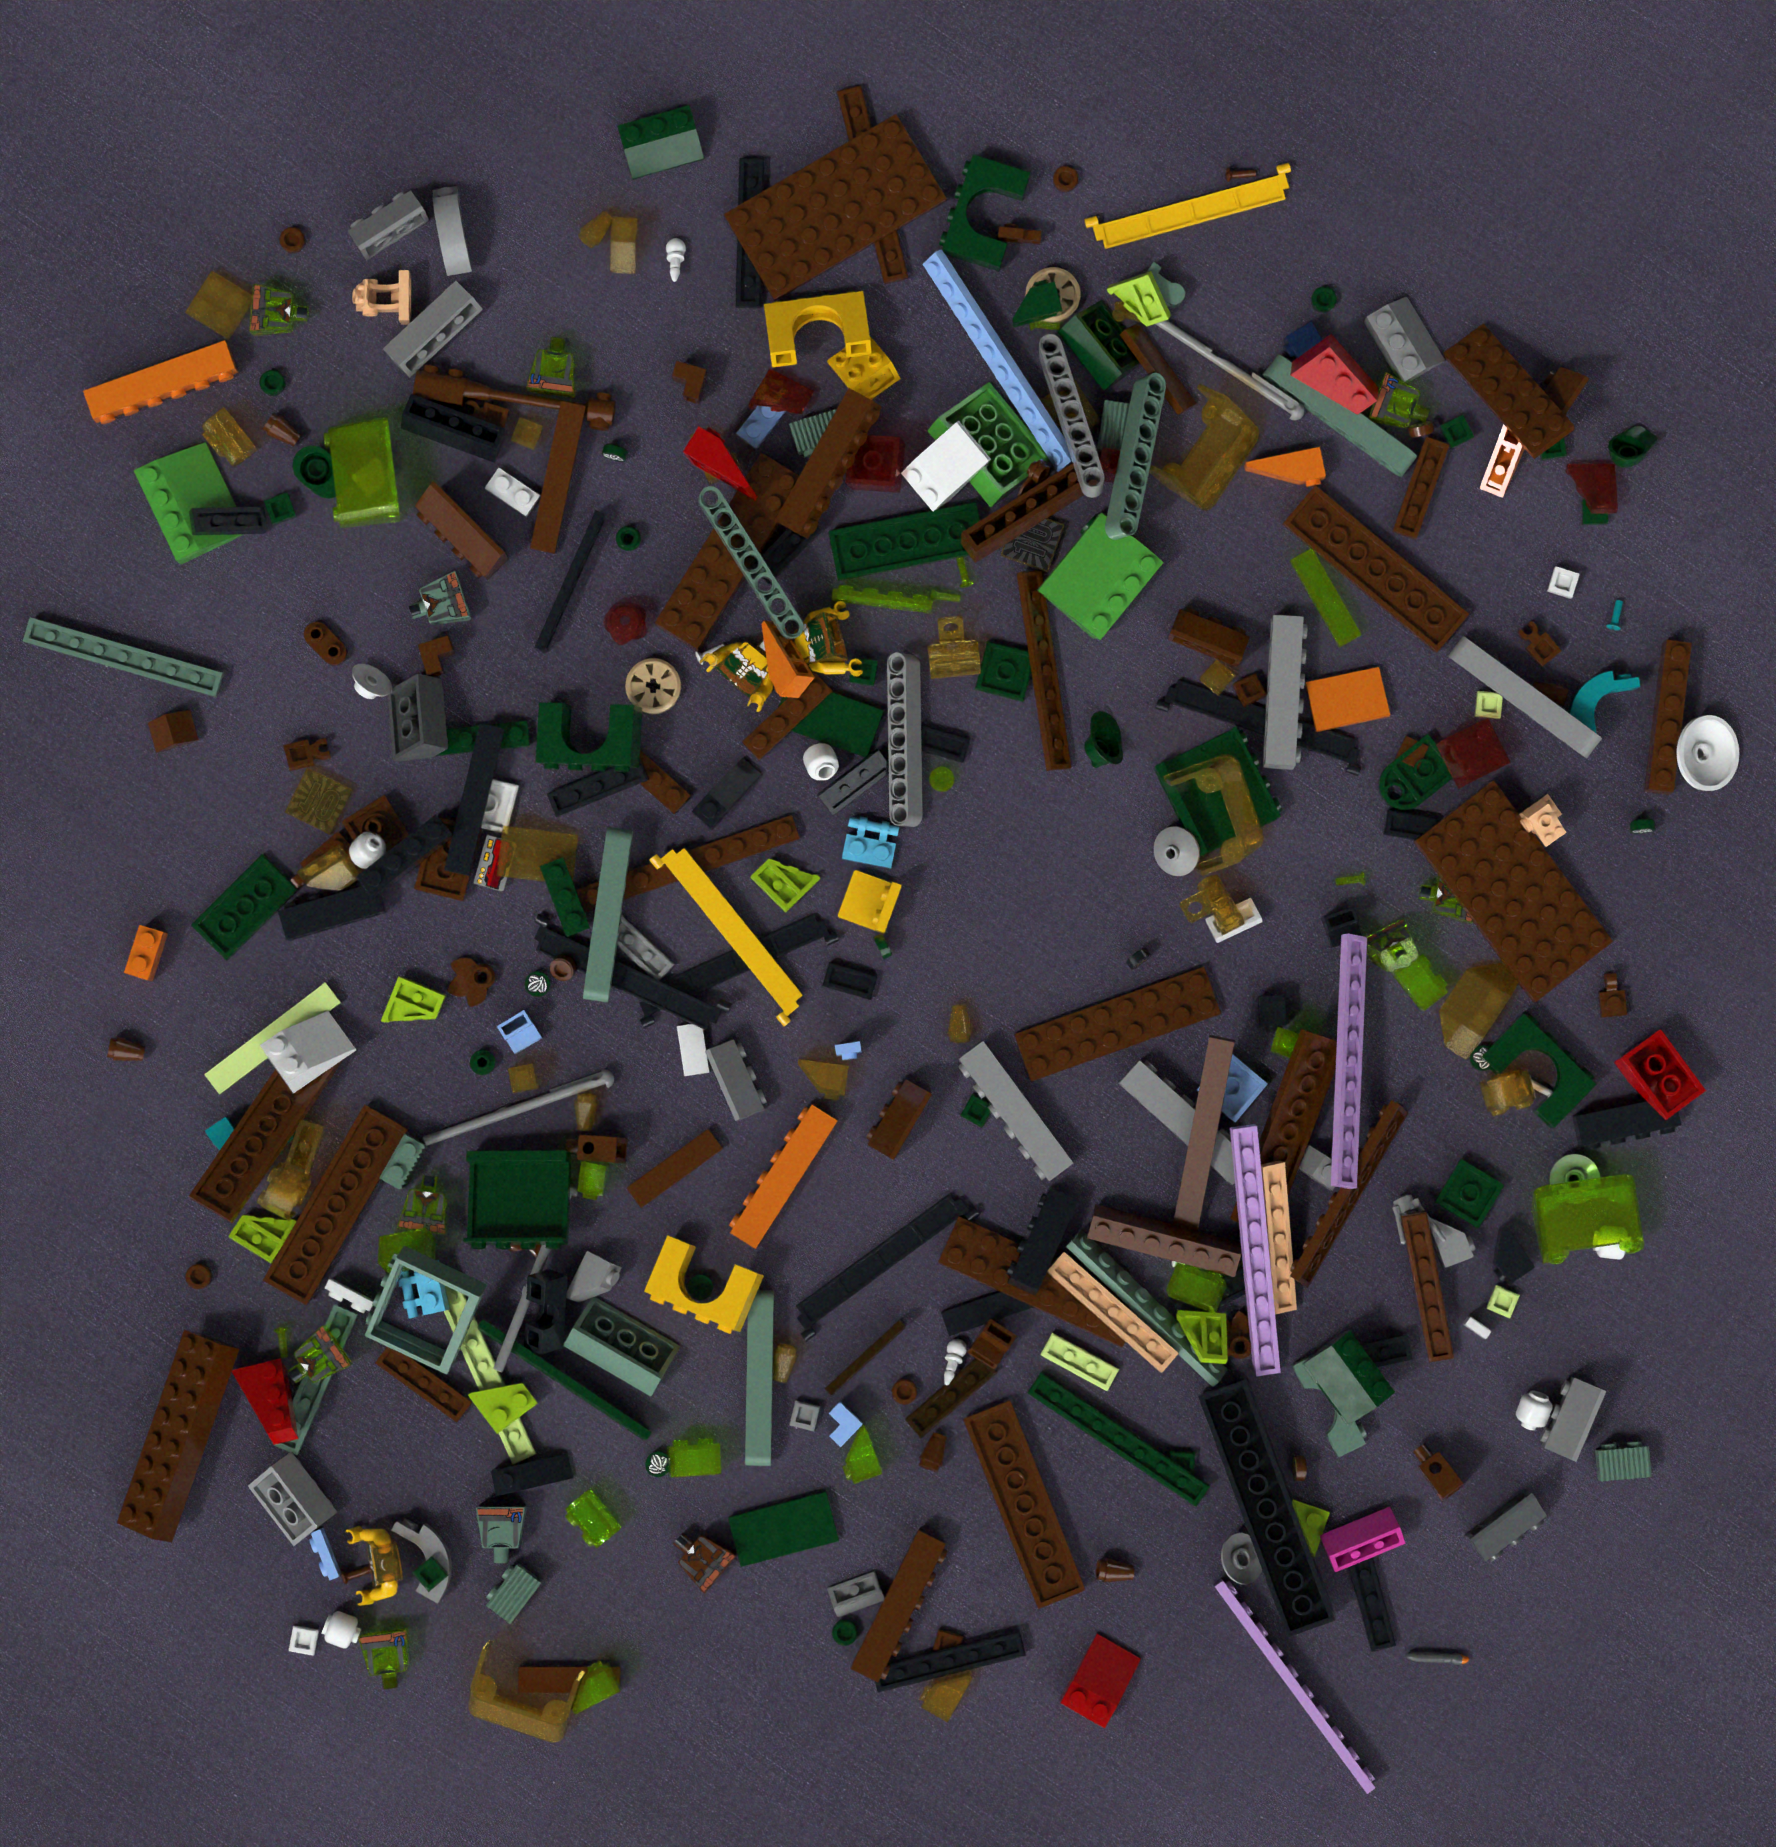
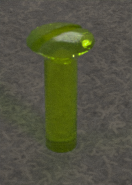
M1045 321L1029 324L1030 331L1035 328L1059 330L1060 323Z
M957 558L956 561L962 579L960 587H970L974 582L969 580L964 558Z
M932 588L930 594L931 602L936 599L960 602L961 595L937 592L934 588Z
M1362 871L1357 876L1335 878L1336 886L1361 883L1365 886L1366 879H1363L1365 874Z
M278 1327L273 1330L278 1334L281 1358L288 1357L285 1336L288 1330L287 1327Z

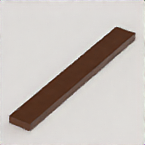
M860 85L837 91L848 140L850 141L872 128L862 87ZM896 230L874 243L884 285L908 279Z
M1042 570L1022 571L1017 573L1046 771L1067 770L1072 767L1046 598L1037 591L1043 583Z
M1210 1035L1173 1222V1225L1197 1232L1235 1044L1233 1039Z

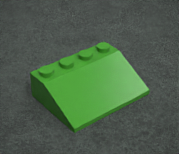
M990 382L938 417L927 430L936 441L950 427L960 421L991 458L969 481L990 507L1004 499L1027 480V470L1032 462H1037L1040 459L1046 461V464L1050 462L1034 435Z
M206 442L159 458L134 470L170 549L179 564H184L245 535H192L189 511L192 508L237 507Z
M1100 513L1095 518L1093 523L1037 589L1091 638L1098 640L1103 638L1164 563L1131 535L1118 540L1109 538L1105 531L1107 516L1103 513Z

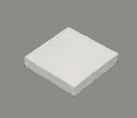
M493 779L482 829L507 835L519 785Z

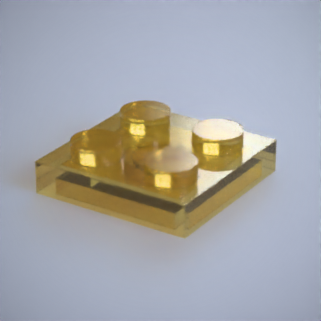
M211 271L185 313L229 340L253 303V295Z

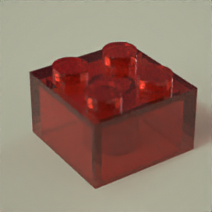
M868 435L865 443L859 447L855 454L854 463L847 469L845 483L851 490L900 493L905 442L900 437Z
M1488 718L1436 744L1458 789L1511 763Z

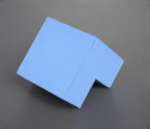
M525 1010L497 1026L514 1054L521 1052L542 1039L541 1034Z
M841 1401L829 1412L839 1423L829 1437L841 1447L863 1425V1422Z

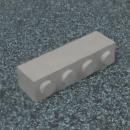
M455 281L392 339L383 350L410 378L483 309Z

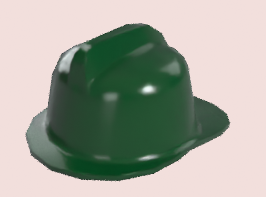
M310 445L303 447L296 453L292 465L294 475L312 492L322 498L332 499L340 496L345 491L349 479L347 470L342 463L319 446Z
M1098 711L1091 717V734L1085 741V752L1091 759V764L1094 768L1109 763L1117 765L1123 760L1120 728L1110 714Z

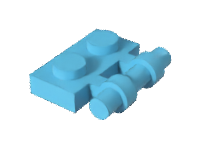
M860 816V819L850 817L848 827L858 828L857 836L846 834L842 859L891 869L896 843L886 841L888 835L898 836L899 826L890 825V822L882 821V823L869 821L867 817ZM865 830L880 833L879 840L865 838Z
M403 1268L398 1284L399 1287L402 1286L405 1300L402 1303L404 1309H407L408 1318L418 1317L416 1306L422 1307L423 1315L450 1310L445 1285L415 1271V1276H409L408 1268ZM415 1283L417 1285L419 1298L416 1299L414 1298L413 1289L411 1285Z

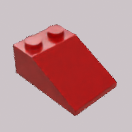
M698 426L683 451L685 456L694 466L756 501L757 494L724 445L725 440L712 428L707 427L705 430Z
M1661 1029L1614 1061L1632 1087L1665 1120L1706 1091Z
M1096 1633L1061 1695L1060 1703L1105 1729L1141 1658Z

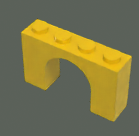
M851 291L844 294L823 295L821 297L799 298L797 300L775 301L764 304L772 368L797 364L794 345L795 335L803 325L816 320L832 322L841 329L844 335L847 358L872 354L863 291Z
M667 1235L644 1292L651 1294L650 1300L662 1305L667 1301L674 1304L673 1310L685 1315L687 1311L695 1313L694 1319L709 1324L710 1320L718 1323L717 1329L731 1334L732 1330L741 1332L764 1275L735 1264L722 1294L712 1302L698 1303L690 1297L685 1287V1274L696 1246Z

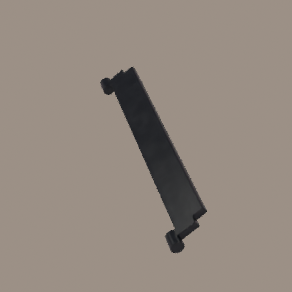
M1181 680L1177 681L1175 688H1168L1165 700L1158 699L1155 709L1168 712L1170 704L1265 735V708L1253 704L1243 707L1238 699ZM1298 720V723H1302L1301 738H1297L1298 747L1349 763L1346 772L1356 776L1359 775L1361 767L1357 766L1356 762L1360 750L1354 748L1357 739L1331 730L1316 732L1313 724Z
M538 914L535 923L539 924L540 927L534 938L539 941L536 951L552 959L558 955H567L574 960L576 970L586 974L590 948L548 929L547 927L551 919ZM615 960L612 987L704 1030H707L710 1022L717 1023L722 1010L728 1013L732 1006V1003L720 998L715 1007Z
M814 914L759 938V941L771 956L776 959L823 937L828 946L838 942L839 939L836 932L829 934L824 921L817 923ZM732 950L665 980L663 983L694 996L748 972L750 969L737 952ZM644 1001L640 1002L639 1004L645 1015L644 1018L640 1019L643 1028L655 1024L652 1014L661 1011V1009Z
M948 1194L796 1305L801 1312L797 1319L805 1329L801 1333L804 1340L807 1342L817 1335L811 1327L813 1324L952 1224L958 1217L965 1215L966 1219L970 1222L977 1218L980 1214L975 1207L968 1210L961 1199L954 1201L950 1194Z

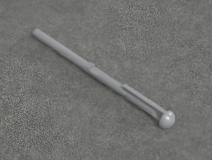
M1168 320L1156 323L1157 326L1290 413V420H1299L1303 417L1304 406L1256 373L1253 372L1251 376L1230 361L1216 356L1212 353L1213 348L1207 347Z
M602 1069V1072L550 1089L548 1094L510 1107H502L496 1112L423 1136L425 1145L428 1146L604 1084L609 1088L614 1083V1075L611 1071Z
M570 1184L571 1199L572 1196L577 1197V1189L573 1184ZM542 1245L531 1274L541 1272L544 1268L551 1250L546 1249L545 1245ZM527 1285L522 1289L521 1299L493 1367L494 1370L499 1372L504 1370L530 1301L526 1299Z

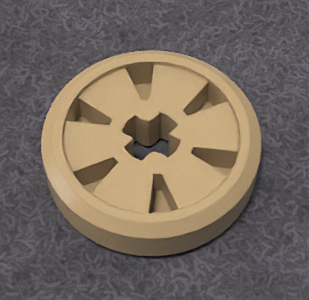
M1057 267L1044 268L1035 273L1027 284L1025 296L1029 289L1034 287L1033 284L1042 280H1048L1049 283L1055 282L1062 307V315L1041 321L1045 323H1060L1069 319L1076 312L1080 302V287L1075 277L1068 271Z
M649 658L638 662L632 667L626 678L625 687L632 705L642 707V712L647 714L666 712L675 705L681 693V681L677 671L671 664L661 659ZM651 680H656V683L660 685V689H656V693H651L650 688L646 687L647 683H651Z

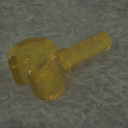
M1115 302V310L1112 311L1114 320L1123 321L1126 318L1142 323L1135 314L1127 311L1123 306L1124 302Z

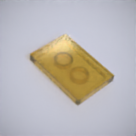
M502 826L497 876L545 882L540 866L564 857L573 881L578 835Z

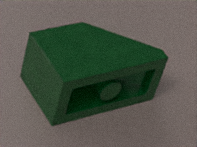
M1042 280L1033 284L1034 287L1029 289L1012 319L1013 328L1062 315V307L1055 282L1049 283L1048 280Z

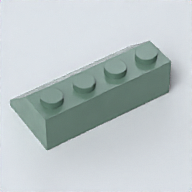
M596 1297L591 1298L564 1344V1347L649 1396L653 1395L681 1347Z

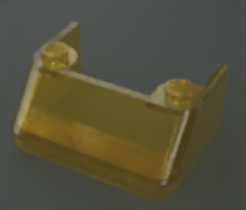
M1199 383L1197 386L1198 390L1208 399L1201 415L1202 421L1207 425L1206 429L1181 466L1170 462L1161 470L1150 464L1149 472L1162 485L1189 503L1204 511H1208L1216 504L1259 438V428L1228 396Z
M1224 754L1163 776L1165 782L1170 786L1195 778L1197 786L1203 792L1213 793L1218 790L1222 792L1236 836L1223 842L1220 848L1221 856L1197 864L1195 871L1201 876L1237 864L1262 846L1264 835L1240 763L1234 756Z
M489 1640L482 1648L471 1683L468 1702L470 1713L476 1718L551 1743L562 1740L567 1732L585 1672L580 1671L575 1678L568 1702L553 1699L545 1705L542 1711L495 1695L497 1690L495 1680L491 1676L484 1674L494 1641Z

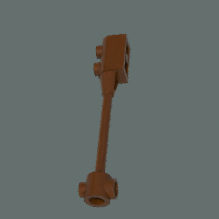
M424 365L423 370H417L413 388V395L443 406L464 409L465 400L495 399L557 410L560 408L561 401H565L492 389L489 386L469 380L468 377H463L464 372L461 370L449 369L448 374L438 373L439 368L432 365ZM599 392L596 398L591 397L585 404L565 401L586 406L585 418L587 422H590L589 428L609 431V425H613L616 401L611 400L612 395Z

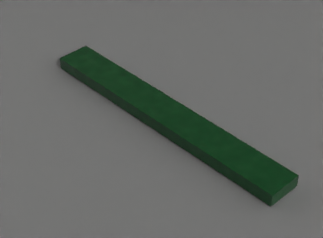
M482 1319L477 1327L478 1330L502 1346L506 1334ZM514 1342L511 1349L513 1354L643 1441L649 1438L652 1433L651 1431L518 1342Z
M1043 1372L1038 1375L1027 1393L1193 1506L1197 1507L1209 1489V1484Z

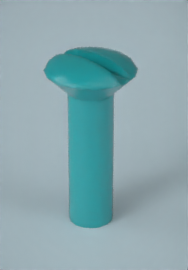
M1616 600L1611 623L1606 625L1610 630L1618 631L1621 629L1618 625L1623 605L1621 600Z

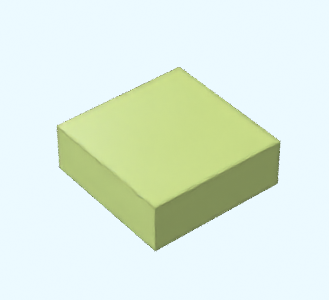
M1477 691L1475 717L1500 719L1503 697L1494 692Z
M1495 1285L1486 1309L1511 1318L1520 1295Z

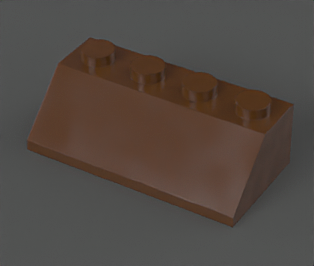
M433 481L415 505L419 511L416 514L417 517L425 525L430 522L436 528L433 533L443 543L448 540L454 546L451 551L461 561L466 558L472 564L469 569L478 578L483 575L488 580L508 560V557Z

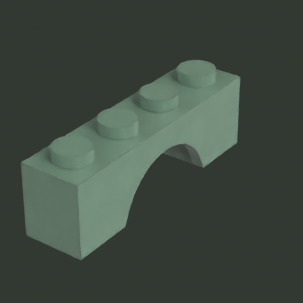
M1312 1355L1291 1365L1302 1388L1321 1390L1302 1365ZM1334 1408L1333 1423L1325 1434L1336 1456L1341 1457L1365 1445L1366 1443L1363 1438L1367 1437V1434L1361 1423L1356 1425L1353 1422L1350 1425H1346Z

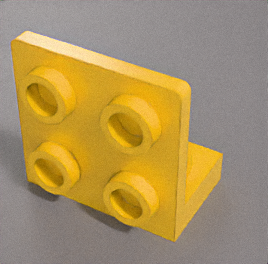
M870 336L871 355L847 358L846 348L829 358L827 362L847 388L872 400L901 378L892 361Z
M855 870L840 907L838 917L885 934L902 885L895 882L890 883Z

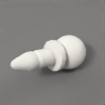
M678 238L669 240L666 245L667 261L670 262V275L673 282H676L680 275V263L684 261V253L686 251L685 243Z
M953 1339L947 1345L948 1354L945 1356V1359L948 1363L944 1373L945 1385L950 1384L954 1378L957 1365L962 1364V1357L967 1352L966 1343L961 1339Z

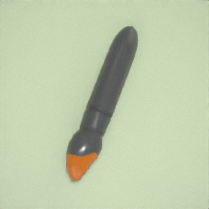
M1410 1652L1406 1655L1409 1660L1416 1662L1461 1665L1469 1661V1657L1459 1653Z

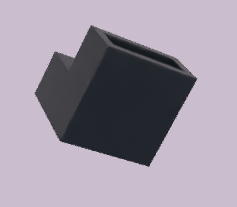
M1354 906L1321 918L1331 948L1341 945L1342 934L1362 936Z

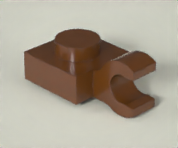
M1616 973L1604 974L1605 992H1598L1600 1018L1627 1015L1625 990L1617 991Z

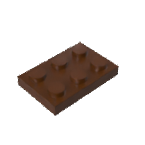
M439 818L453 835L456 822ZM481 828V831H480V835H479V839H478V843H477V847H476V852H477V848H478L480 836H481V833H482V828ZM450 839L421 862L414 889L464 902L470 876L444 870L452 840Z

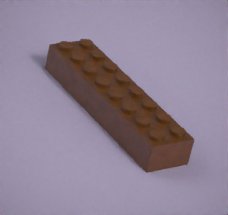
M763 453L759 455L746 476V479L758 496L756 501L737 491L729 503L732 511L760 554L780 524L775 519L799 478V475ZM722 514L718 521V524L722 527L729 526L731 523L730 517L727 514ZM715 529L710 533L655 621L656 627L697 652L703 647L745 579ZM734 535L731 537L730 542L733 547H743L744 540L741 536ZM749 556L744 559V565L747 569L751 570V566L756 562V559Z
M188 1330L183 1331L117 1524L151 1539L172 1543L239 1348L205 1334Z

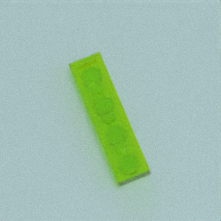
M1311 548L1289 561L1338 647L1341 648L1362 635L1314 550Z
M839 585L838 589L833 588L832 601L834 602L843 601L850 604L932 613L933 601L928 600V596L914 594L913 598L903 597L901 592L889 591L888 595L878 594V590L864 588L863 592L853 591L854 587Z

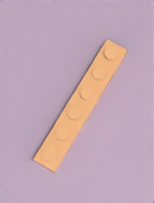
M1276 1161L1262 1164L1261 1172L1275 1314L1297 1310L1295 1280L1290 1277L1293 1255L1285 1162Z
M1065 1252L1048 1269L1047 1272L1160 1373L1179 1354Z

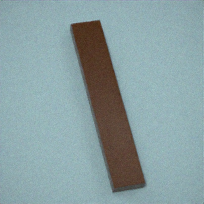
M561 401L530 549L552 554L556 553L586 406Z
M1427 1211L1401 1214L1429 1363L1453 1359L1454 1353Z

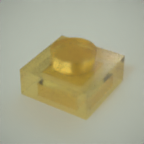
M519 417L511 442L535 451L544 427Z
M1216 659L1199 680L1219 696L1236 675Z

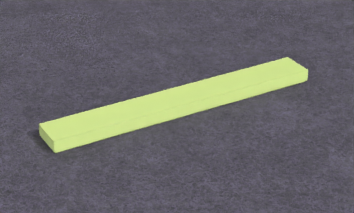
M445 1286L450 1310H446L444 1313L454 1333L467 1298L464 1294ZM474 1316L460 1349L479 1391L504 1387L506 1385L500 1372L493 1369L495 1360L482 1332L477 1328L478 1322ZM520 1417L499 1433L512 1464L537 1454Z

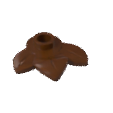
M1040 459L1037 462L1031 463L1027 470L1028 478L1021 486L1018 497L1048 478L1050 466L1046 465V461Z
M470 958L454 960L450 965L457 976L451 981L447 992L457 997L467 996V1002L470 1007L481 1004L486 998L487 989L495 981L494 970L485 964L477 965ZM481 972L487 974V980L484 982L478 979Z
M1238 1311L1231 1322L1226 1320L1227 1355L1237 1359H1244L1251 1354L1248 1318ZM1238 1341H1242L1245 1345L1242 1351H1237L1235 1348V1344Z

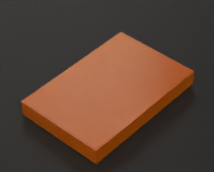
M1379 667L1305 683L1316 732L1390 716Z

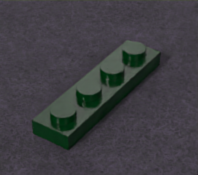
M528 721L490 724V726L505 729L500 750L530 746ZM479 726L446 729L448 749L436 756L473 753Z

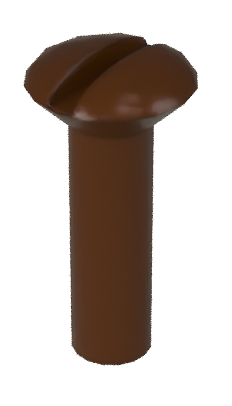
M1226 168L1225 176L1227 182H1229L1232 178L1255 177L1256 171L1255 169L1231 171L1229 168Z
M370 1566L348 1573L341 1571V1577L344 1584L347 1585L349 1580L370 1574L372 1571H370Z

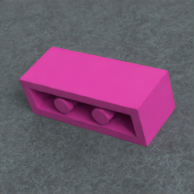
M1390 1507L1319 1535L1334 1572L1406 1544L1401 1528Z

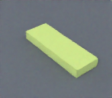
M1054 1333L1050 1335L1040 1354L1108 1391L1119 1371L1117 1367Z

